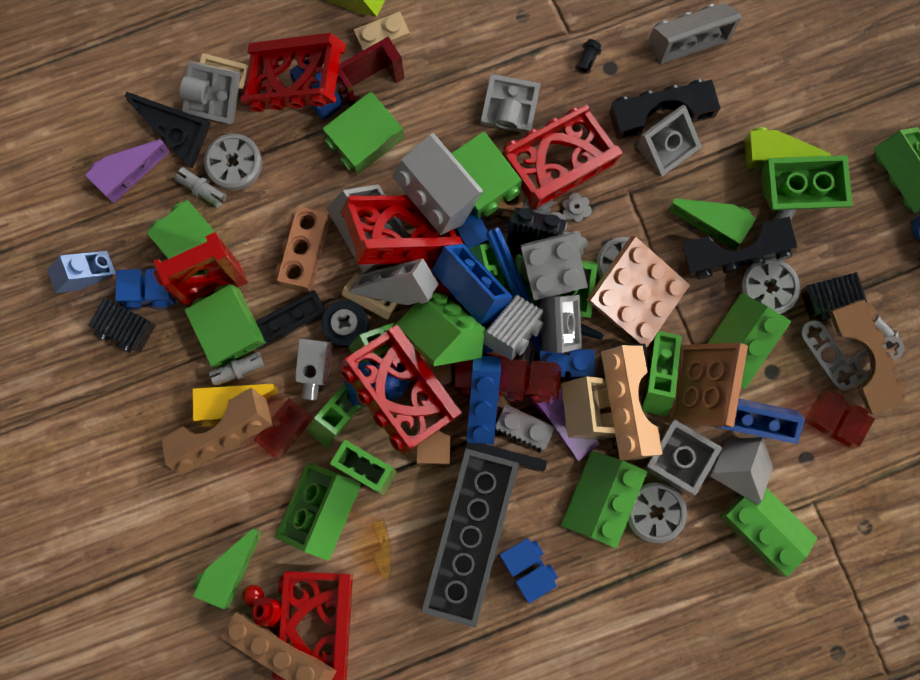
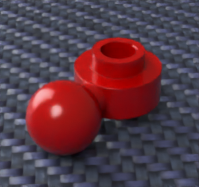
M258 585L247 586L242 592V600L245 605L253 607L254 622L259 626H274L281 615L279 602L276 599L264 597V592Z

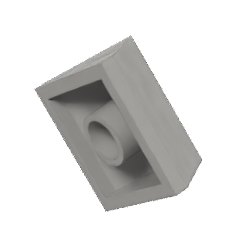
M684 105L642 134L637 145V149L660 176H664L702 148L687 108Z
M580 295L550 296L540 299V309L543 310L542 322H544L541 329L542 350L564 353L581 349Z
M763 437L726 439L723 442L722 450L710 477L758 505L762 502L773 469Z

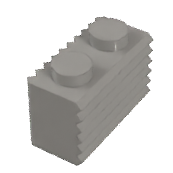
M515 295L485 331L484 345L512 361L516 354L522 355L529 344V338L532 335L536 337L540 333L544 322H542L543 310L529 303L528 300L525 301L523 298H520L519 295Z
M505 404L496 424L495 432H500L501 435L505 434V437H510V440L515 439V442L524 443L525 447L529 445L530 449L534 448L535 451L539 450L542 453L545 451L555 427Z

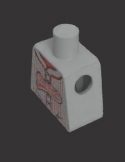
M299 339L295 382L303 383L302 399L317 400L319 385H327L334 347L331 342ZM312 366H314L316 369V375L314 377L310 374V368Z

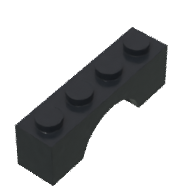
M698 79L681 87L672 85L665 88L664 91L655 93L654 91H646L638 97L629 98L624 96L612 102L609 113L617 140L641 135L646 125V120L651 114L666 109L675 111L682 105L686 106L692 123L715 118L721 107L712 79L707 81Z
M790 216L763 223L758 239L751 246L742 250L732 251L723 249L714 243L710 236L683 242L691 278L697 277V280L712 277L713 272L722 270L723 273L735 272L739 270V266L747 264L750 267L760 266L766 263L765 260L776 258L777 261L786 260L793 257L792 254L796 253L798 248Z

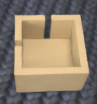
M586 376L561 383L568 438L604 440L616 437L612 412L600 415V410L611 408L606 379Z

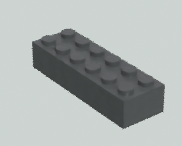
M470 449L465 450L422 613L476 628L518 470V462Z

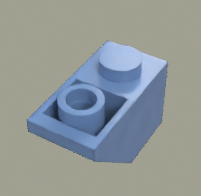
M107 251L60 255L47 269L55 293L81 290L111 278L116 274Z

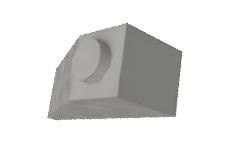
M422 258L361 274L350 291L355 295L404 305L423 304L432 298L438 282Z

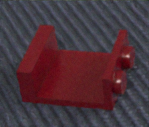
M389 37L382 39L339 64L336 85L338 87L337 91L344 103L348 101L351 106L354 105L356 99L352 86L385 67L396 83L405 78L402 57Z

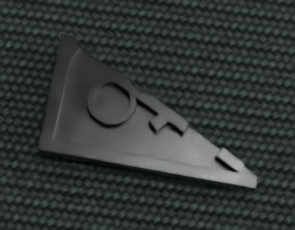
M126 92V100L175 153L190 168H193L211 123L203 118Z

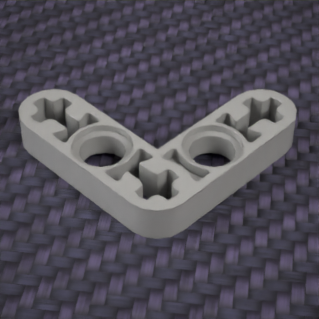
M808 321L802 325L800 330L802 340L835 387L849 389L866 379L869 370H863L859 365L861 357L869 355L866 348L847 359L821 322ZM809 326L813 328L819 327L820 331L817 335L821 341L825 340V338L828 339L827 343L821 344L816 350L813 345L818 344L814 337L808 338L806 335L809 333ZM885 336L886 342L896 343L897 345L894 348V355L886 353V355L890 354L893 361L903 355L904 344L895 336ZM883 344L884 350L887 348L886 344ZM826 347H831L836 352V357L832 362H824L821 358V352ZM853 362L854 368L861 376L857 377V374L853 373L847 377L849 381L847 384L842 381L837 382L836 379L840 377L838 372L847 373L853 368L849 364Z

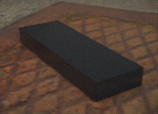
M313 290L258 319L256 324L266 344L256 349L259 351L321 318L326 309L316 291Z
M467 443L466 449L518 462L519 467L541 473L546 469L547 461L483 443Z

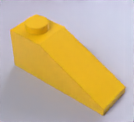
M275 384L193 389V421L202 424V428H214L223 418L230 399L250 388H253L262 397L268 399L278 393V387Z

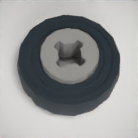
M340 300L332 303L325 310L322 316L321 328L324 336L333 345L349 348L348 346L360 334L368 332L369 320L365 310L359 304Z

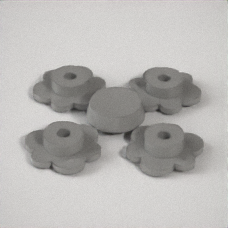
M573 193L570 195L569 200L563 202V207L565 208L563 214L559 212L551 214L564 220L574 219L575 222L579 223L583 218L591 215L592 209L588 206V198H582L580 194ZM529 199L525 200L524 208L532 209L528 203ZM553 200L533 211L550 215V207L553 205ZM574 231L580 256L582 257L584 254L583 250L588 246V241L586 238L581 237L579 231Z

